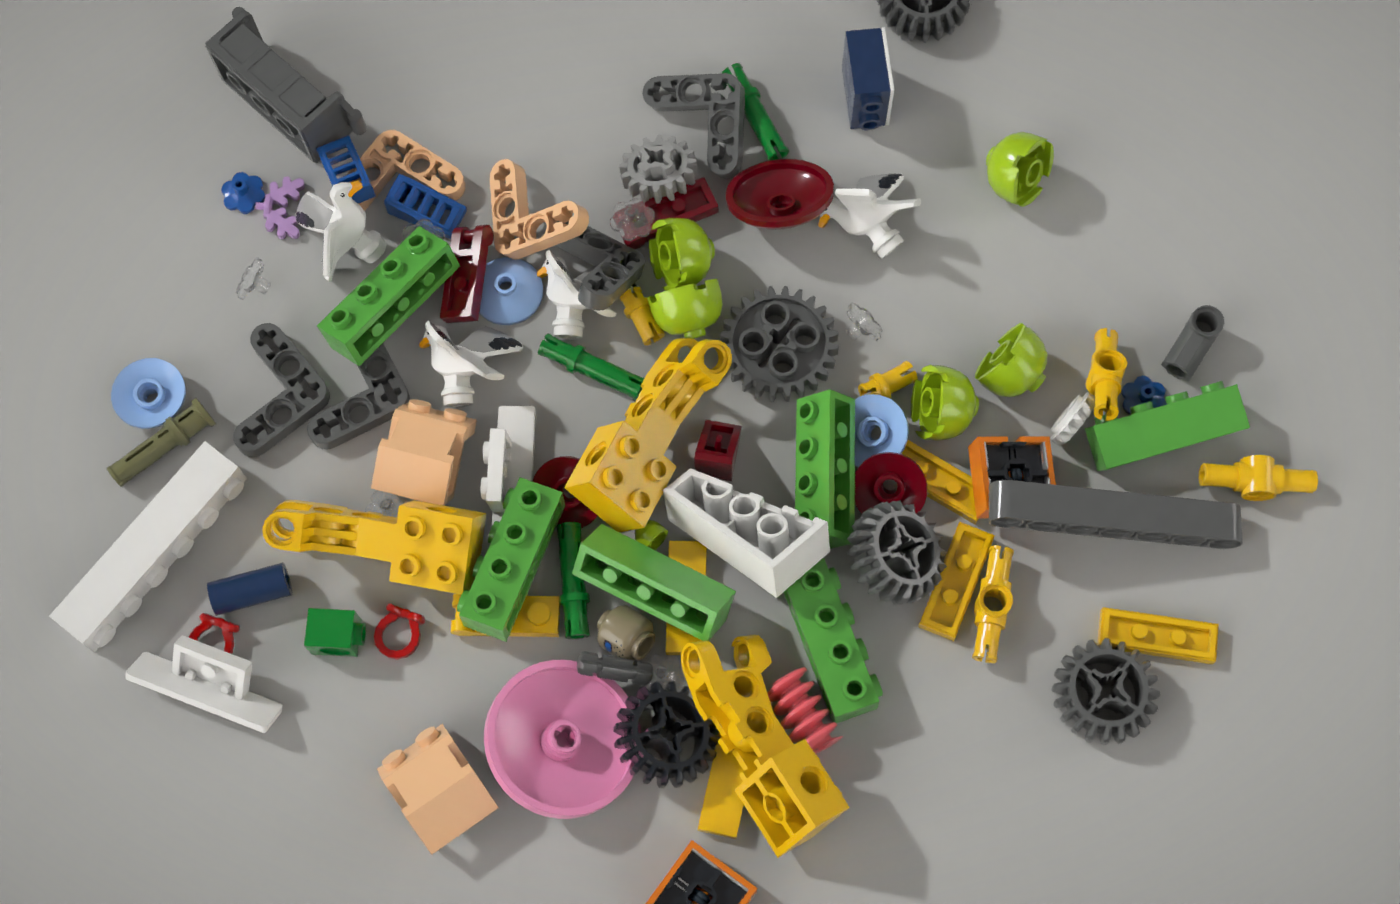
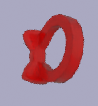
M389 603L386 606V611L389 613L380 620L375 628L374 641L380 653L390 659L399 660L413 654L419 646L421 638L419 625L425 623V617ZM399 618L409 620L412 633L409 644L397 651L387 648L382 638L386 627Z
M202 613L199 616L202 623L192 630L189 638L198 641L201 634L212 626H218L222 629L225 641L224 651L232 654L234 649L233 632H239L240 626L223 618Z

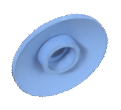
M508 257L498 258L487 263L479 314L486 320L499 325H513L531 317L539 308L543 298V284L541 278L537 277V270L522 259L514 260ZM504 282L512 283V286L507 290L499 288Z
M158 358L140 359L129 364L118 374L111 389V403L116 414L128 425L141 429L159 427L164 425L163 423L166 422L165 419L168 417L174 418L182 408L186 397V385L181 373L171 363ZM157 393L158 397L154 401L148 403V396L150 394Z
M869 394L856 398L855 465L859 467L867 458L882 452L902 454L908 441L909 426L906 415L901 407L890 398L882 395ZM875 427H880L882 432L880 438L873 440L871 437L872 430Z

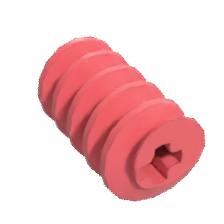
M802 667L775 681L767 694L770 702L779 701L773 708L774 714L777 716L786 715L781 721L782 727L786 730L794 729L789 735L791 741L798 743L806 739L811 749L817 754L837 743L843 736L831 738L830 733L837 727V723H823L822 720L830 710L828 708L816 710L815 705L822 699L821 694L808 695L807 692L815 683L814 681H800V678L807 672V668Z

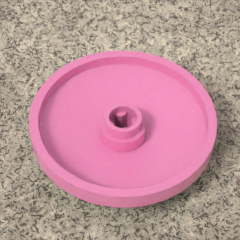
M549 660L531 665L517 673L495 697L488 711L484 728V746L491 772L501 788L519 805L536 814L551 818L570 819L595 813L615 800L633 778V775H630V769L634 766V763L631 760L627 763L620 762V757L626 752V749L615 748L614 742L622 736L613 732V727L616 723L622 722L617 717V713L621 708H627L625 700L628 696L614 680L599 678L596 675L597 673H593V676L579 674L577 672V661ZM638 723L639 733H641L640 723Z

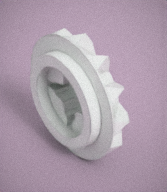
M1089 392L1083 397L1078 395L1067 406L1051 428V431L1054 432L1051 440L1059 446L1070 440L1094 409L1095 397Z

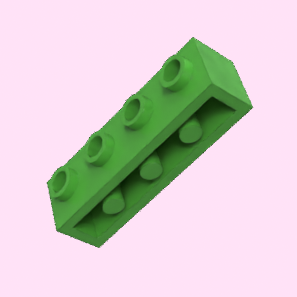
M418 226L317 327L333 350L357 366H360L460 267V264L446 241Z
M1223 381L1200 387L1202 395L1189 398L1187 391L1165 397L1167 405L1153 408L1150 401L1130 407L1131 415L1119 419L1116 417L1111 421H1105V415H1103L1102 420L1095 417V425L1085 428V432L1097 471L1107 470L1250 428L1238 385L1225 388Z
M831 389L797 399L795 509L798 510L799 516L813 521L817 517L828 522L830 549L851 544L847 538L854 532L852 525L855 523V399Z
M521 477L515 489L509 488L503 502L505 512L500 522L495 521L490 529L488 536L490 546L485 556L480 555L473 569L475 580L470 591L464 590L458 602L457 611L460 612L459 616L464 627L507 642L565 508L563 492Z
M604 524L596 528L580 544L572 572L573 575L702 641H709L726 622L736 593L735 590Z
M822 558L783 593L826 707L830 710V718L832 722L840 723L876 710L880 702L878 697L883 696V692L876 674L869 675L864 661L869 660V656L862 638L855 639L850 625L855 624L852 610L848 602L841 603L837 590L841 589L838 574L834 567L828 569L825 559Z

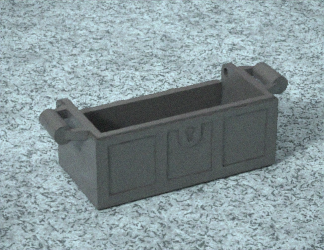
M234 8L232 11L233 19L205 43V47L221 80L313 163H318L321 160L316 148L348 136L351 132H354L356 135H362L366 132L367 128L361 111L353 109L340 92H335L326 99L320 91L263 42L253 16L244 8Z

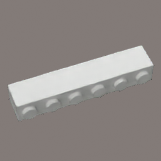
M204 441L49 617L93 652H96L99 647L107 645L113 639L117 626L124 618L132 616L142 604V598L152 587H157L163 582L168 574V568L175 560L184 557L190 551L194 543L193 540L203 529H207L214 524L218 518L219 510L228 500L235 499L241 493L247 477L237 465Z

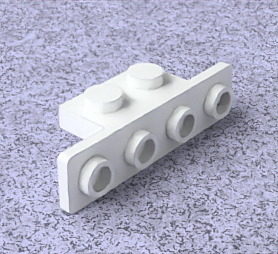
M500 406L498 409L497 428H490L489 441H484L483 461L484 464H488L487 477H482L481 498L486 500L492 511V525L495 521L500 522L505 512L503 502L509 488L515 489L520 477L533 481L536 409L534 406Z
M183 635L174 643L173 661L149 652H143L126 670L125 679L262 733L267 732L282 713L283 705L281 703L249 691L252 669L251 661Z

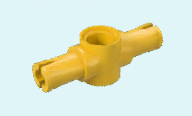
M1102 328L1096 331L1094 336L1095 352L1091 358V368L1085 385L1089 393L1095 396L1094 416L1102 420L1104 411L1105 421H1111L1119 413L1118 396L1121 393V381L1128 363L1126 357L1118 352L1117 331L1111 329L1108 337L1107 328Z
M1267 455L1246 456L1240 459V462H1235L1234 465L1202 463L1198 473L1200 486L1232 488L1234 492H1241V497L1248 501L1270 500L1275 498L1276 494L1279 495L1283 491L1313 493L1318 485V475L1315 470L1284 469L1283 465L1275 464V459Z
M998 545L989 547L986 577L981 579L980 591L974 603V613L976 615L974 624L978 628L972 659L981 662L986 649L985 663L997 662L1001 630L1005 629L1007 614L1013 604L1012 583L1009 582V574L1014 550L1005 547L1000 559L1001 546ZM984 598H997L1002 604V610H989L984 604Z

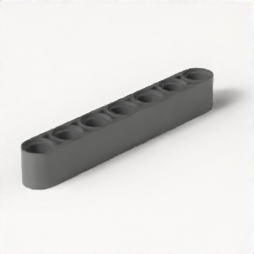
M1014 480L994 481L988 486L989 524L996 527L1216 549L1236 548L1243 544L1241 507L1235 503Z

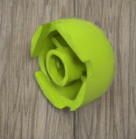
M1017 132L1006 136L990 149L986 157L987 177L991 188L997 196L1022 207L1031 204L1039 196L1043 188L1036 186L1040 182L1042 175L1049 177L1054 160V147L1052 143L1046 141L1048 139L1031 133Z
M685 218L657 220L651 229H657L656 239H649L650 262L656 279L664 278L667 286L662 288L665 291L692 283L694 285L698 284L706 277L712 259L715 256L713 241L692 220Z
M718 279L705 280V284L698 286L697 284L694 285V283L657 293L655 296L647 297L651 313L657 325L671 335L684 334V338L695 339L705 336V328L716 323L722 311V293Z
M1019 323L997 341L1000 346L993 354L990 351L986 354L974 375L975 379L985 389L998 396L1015 397L1023 394L1026 390L1032 393L1041 386L1046 378V375L1042 373L1047 364V351L1044 343L1030 327Z
M941 365L923 367L921 372L927 373L924 375L923 380H915L911 396L912 422L919 420L921 431H915L917 436L925 440H947L962 434L972 422L973 417L977 415L979 409V399L975 395L971 382L966 375L951 367Z

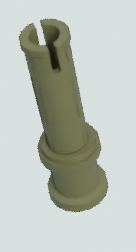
M194 398L191 401L192 405L176 417L165 419L164 427L156 434L106 468L120 487L124 486L133 477L178 445L181 447L183 445L187 446L191 443L190 438L206 426L213 427L216 424L197 398Z

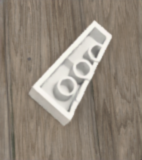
M690 468L663 490L667 516L670 522L776 598L830 552L827 521L817 517L812 521L799 516L798 510L784 505L781 509L764 502L763 496L750 492V494L740 493L733 490L732 484Z

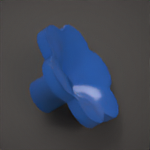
M239 172L233 176L231 181L225 182L222 185L221 191L225 196L224 205L229 210L238 209L239 212L248 214L254 210L256 202L263 203L265 193L262 190L263 182L261 178Z
M1138 376L1134 382L1126 383L1122 388L1121 393L1125 399L1122 407L1128 414H1131L1130 407L1150 401L1153 408L1167 405L1163 398L1165 395L1164 386L1159 382H1152L1147 376Z

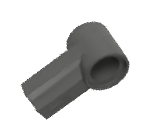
M1203 305L1192 313L1161 364L1167 370V373L1177 379L1190 381L1223 329L1225 323L1221 311L1211 305ZM1196 322L1207 323L1211 328V332L1201 331L1197 327Z

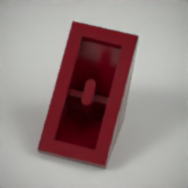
M705 420L695 450V470L717 479L732 481L742 426Z

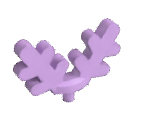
M286 176L283 178V186L280 188L276 182H271L270 193L266 194L264 203L256 202V210H264L263 216L264 219H267L265 224L266 230L273 232L276 226L279 239H284L286 235L292 239H297L300 236L299 229L295 227L297 225L296 217L290 216L285 218L287 216L285 208L288 206V197L294 201L300 199L299 191L305 188L303 179L297 178L291 181L290 177ZM274 204L281 206V208L273 211Z

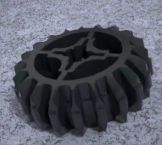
M659 681L651 685L650 691L645 686L640 687L636 692L637 697L630 695L625 700L627 708H621L617 713V717L622 722L616 723L613 727V732L622 736L614 742L615 748L626 749V752L620 757V762L627 763L631 760L634 766L630 769V775L634 776L640 770L645 773L643 777L644 784H649L654 777H657L659 788H664L669 780L674 788H679L683 784L684 779L689 783L694 782L697 779V772L704 774L709 769L707 761H712L717 755V752L712 747L718 744L720 737L710 733L717 729L712 720L704 721L693 699L688 696L690 693L688 686H684L680 692H677L675 681H670L666 685L665 690ZM653 708V727H649L645 732L639 733L638 723L641 713ZM673 710L683 715L686 720L677 718ZM665 728L667 729L666 733L670 731L672 736H675L671 741H668L667 736L664 738L661 733H658ZM694 736L693 753L689 759L681 762L679 756L682 752L681 742ZM645 748L655 750L660 755L661 760L653 757Z

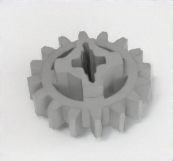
M657 135L656 140L650 142L646 137L643 138L644 145H631L632 154L623 153L624 163L619 164L624 189H629L631 197L640 194L642 202H646L650 197H654L656 204H658L664 196L673 201L675 200V192L678 191L679 193L686 194V184H695L694 175L698 174L695 153L693 149H688L685 140L677 144L675 136H671L667 141H663L662 136Z

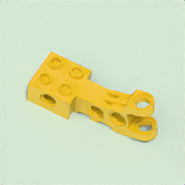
M690 338L672 340L641 384L643 389L636 401L629 405L625 413L627 417L625 421L601 426L595 431L564 488L614 530L624 532L645 528L663 494V490L666 488L677 467L664 454L680 424L703 393L718 386L732 364V354L727 344L721 340L708 339L699 342ZM684 346L689 347L691 351L684 361L679 363V350ZM710 348L715 349L718 354V362L712 369L707 368L704 363V355Z
M286 500L280 503L267 517L262 531L265 541L271 547L279 550L294 552L312 550L391 562L389 581L462 595L464 590L470 591L475 580L473 569L478 557L481 555L487 513L414 500L399 505L397 517L385 516L382 513L363 512L331 504ZM285 518L292 522L294 530H289L282 526L280 519Z
M755 634L734 638L731 647H734V660L737 669L726 671L723 670L718 653L710 641L689 642L682 649L681 665L694 704L704 721L711 718L722 737L718 740V743L725 754L732 752L744 771L739 774L743 782L735 791L777 858L813 838L850 807L806 739L793 744L774 715L761 674L772 663L764 640Z

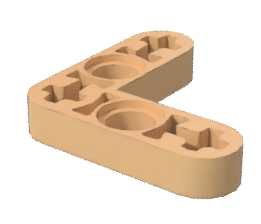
M387 130L382 132L360 157L365 170L370 167L380 170L379 177L374 181H370L376 197L396 172L412 178L454 201L462 197L465 192V181L457 167L399 131ZM397 143L399 151L405 155L404 159L402 160L401 154L391 149L387 153L385 147L387 145L393 147ZM415 160H428L430 166L426 171L416 173L411 170V165ZM356 168L351 169L347 175L357 171ZM437 171L439 177L447 182L454 179L455 186L448 185L444 189L441 180L435 176ZM358 178V179L353 180V181H351V182L358 181V180L361 181V179ZM376 197L361 202L359 205L365 211Z
M502 159L493 166L490 172L494 245L500 254L514 260L521 259L576 238L587 229L589 224L588 211L570 200L529 215L525 170L508 159ZM512 201H515L514 212L509 217H506L505 210ZM546 222L547 229L545 234L537 239L536 231L538 227Z

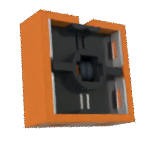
M1008 436L977 437L968 446L976 518H989L988 486L994 481L1014 480L1056 485L1049 436H1020L1015 442H1008Z
M691 840L645 904H749L757 893V888Z

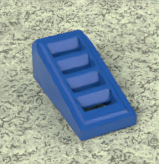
M349 135L316 148L332 186L360 178L363 188L357 191L352 196V199L359 204L376 197ZM342 149H348L347 152L332 157L330 159H328L327 155H330ZM349 158L352 159L351 162L343 164L334 169L332 168V165L337 164ZM356 168L357 171L337 179V175Z
M398 174L384 200L388 214L451 239L453 229L459 227L467 212L466 206L402 174ZM409 194L404 204H402L406 195ZM422 199L423 201L418 210H414L413 208L417 200ZM432 204L437 205L431 218L426 216ZM447 209L451 212L443 225L439 221Z

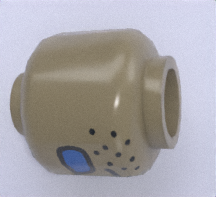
M627 605L617 606L613 610L605 611L598 620L597 640L599 646L613 656L633 661L642 660L653 648L655 635L653 634L652 622Z

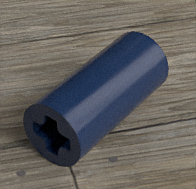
M284 562L208 582L207 591L211 607L217 616L291 596L292 586Z

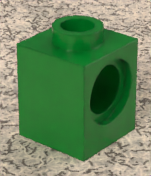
M308 608L304 647L312 655L358 657L359 646H364L366 624L361 622L362 619L355 610Z

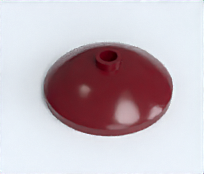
M777 159L755 164L737 174L726 189L727 207L737 219L750 226L770 230L793 228L812 221L829 207L834 197V183L830 174L814 163L797 159Z

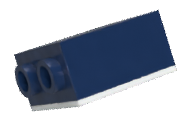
M885 27L846 31L842 73L850 129L873 130L879 126H888L894 96V84Z

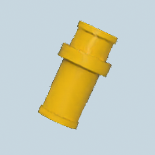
M639 286L633 287V294L629 289L620 296V300L625 306L624 314L627 319H632L642 338L643 344L651 345L650 339H653L655 343L662 339L665 333L655 322L648 299L644 297L642 289Z
M904 361L883 374L875 373L871 375L869 381L858 385V391L860 396L871 392L870 394L891 398L892 393L911 383H915V380H918L917 373L914 370L902 377L901 375L913 368L909 361Z

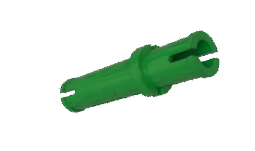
M740 63L732 64L734 74L741 81L745 89L744 115L767 154L768 160L779 159L773 147L777 148L783 159L790 150L785 145L761 103V94L758 88L752 87ZM728 67L722 72L732 74ZM728 83L727 85L729 89L731 90V92H734L735 89Z
M549 333L544 336L545 340H542L539 346L538 355L567 368L566 371L572 374L578 372L635 400L638 398L639 393L643 389L641 384L644 377L642 378L586 352V347L579 344L575 347Z
M565 522L557 525L562 579V595L559 596V603L563 606L565 638L583 639L590 636L587 617V604L590 602V594L586 593L585 580L572 574L579 547L582 543L581 523Z

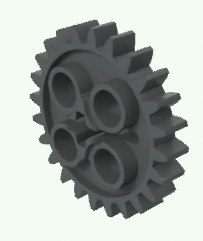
M769 286L768 296L763 297L756 289L754 290V301L751 302L744 296L741 298L742 310L733 306L730 308V315L733 319L723 320V328L726 331L720 332V340L726 343L731 350L732 364L729 370L734 369L731 373L732 382L744 379L742 384L743 392H746L753 386L756 388L757 399L766 391L769 392L770 402L775 401L777 393H782L785 401L789 402L791 392L793 391L800 398H803L805 386L816 391L818 388L816 378L827 381L829 373L825 368L834 369L836 360L832 356L838 355L839 345L834 342L838 341L839 333L838 331L830 330L834 327V318H824L827 307L824 305L816 309L814 308L815 296L804 301L802 300L801 289L794 296H789L787 286L783 287L781 295H776L773 287ZM776 315L780 316L784 321L780 324H771L766 319ZM794 320H799V323L789 330L791 323ZM786 335V342H785V345H784V344H782V343H780V342L783 340L784 336ZM800 336H808L814 342L809 345H802L796 339ZM754 342L760 344L763 348L756 352H750L744 346ZM773 343L778 344L772 353ZM770 356L769 362L765 365V367L760 368L758 365L763 363L767 359V357ZM779 363H786L792 369L789 372L781 373L776 371L774 366Z

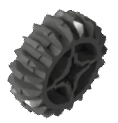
M877 0L878 5H880L879 12L881 17H886L887 28L897 26V35L899 36L907 32L909 33L910 41L916 35L922 36L924 43L929 39V35H933L938 41L942 38L943 32L951 35L955 30V26H961L970 7V0H927L926 4L925 0Z
M901 501L882 502L874 506V508L864 511L860 519L856 520L854 525H852L854 532L847 538L853 547L849 548L846 554L855 558V562L850 569L858 570L861 574L857 583L867 582L869 585L868 594L879 593L880 602L891 600L894 605H901L905 602L914 603L920 600L921 597L929 595L934 590V586L938 585L942 580L940 573L947 567L941 560L947 551L939 547L943 536H936L933 531L936 523H927L925 521L926 512L915 513L914 504L903 506Z
M1105 638L1102 641L1100 649L1093 639L1086 643V650L1077 645L1072 650L1074 657L1065 655L1061 660L1065 668H1057L1054 676L1061 682L1055 683L1052 686V692L1063 695L1054 701V707L1067 708V711L1062 714L1060 719L1062 722H1067L1071 718L1074 719L1076 723L1071 729L1072 733H1078L1082 727L1087 729L1085 734L1086 741L1091 742L1096 733H1099L1102 745H1107L1110 742L1111 733L1118 744L1126 740V733L1135 738L1140 734L1138 726L1146 728L1151 723L1146 714L1153 715L1158 710V707L1149 701L1155 700L1160 696L1159 690L1149 688V686L1158 681L1157 675L1145 674V671L1151 664L1150 661H1144L1141 664L1136 661L1140 654L1139 650L1134 649L1129 655L1124 653L1126 649L1125 642H1119L1115 650L1112 649V643L1109 638ZM1094 663H1106L1117 668L1112 673L1104 674L1095 668L1091 671L1086 666ZM1126 675L1134 687L1135 704L1130 701L1131 697L1123 688V680ZM1076 678L1082 682L1080 686L1087 691L1089 696L1085 708L1080 703L1076 693ZM1115 679L1109 696L1107 698L1104 697L1096 704V700L1101 695L1102 687ZM1101 709H1110L1116 714L1121 712L1126 717L1110 721L1097 718L1094 715Z

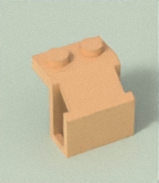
M412 399L408 403L399 406L393 413L388 439L382 438L378 446L371 489L445 506L454 497L464 441L475 433L477 420L466 417L467 413L462 410L447 408L444 411L433 409L429 402Z
M443 724L437 728L433 726L425 729L415 738V743L403 751L401 749L393 751L383 759L382 765L377 768L385 786L399 804L405 818L431 855L499 808Z

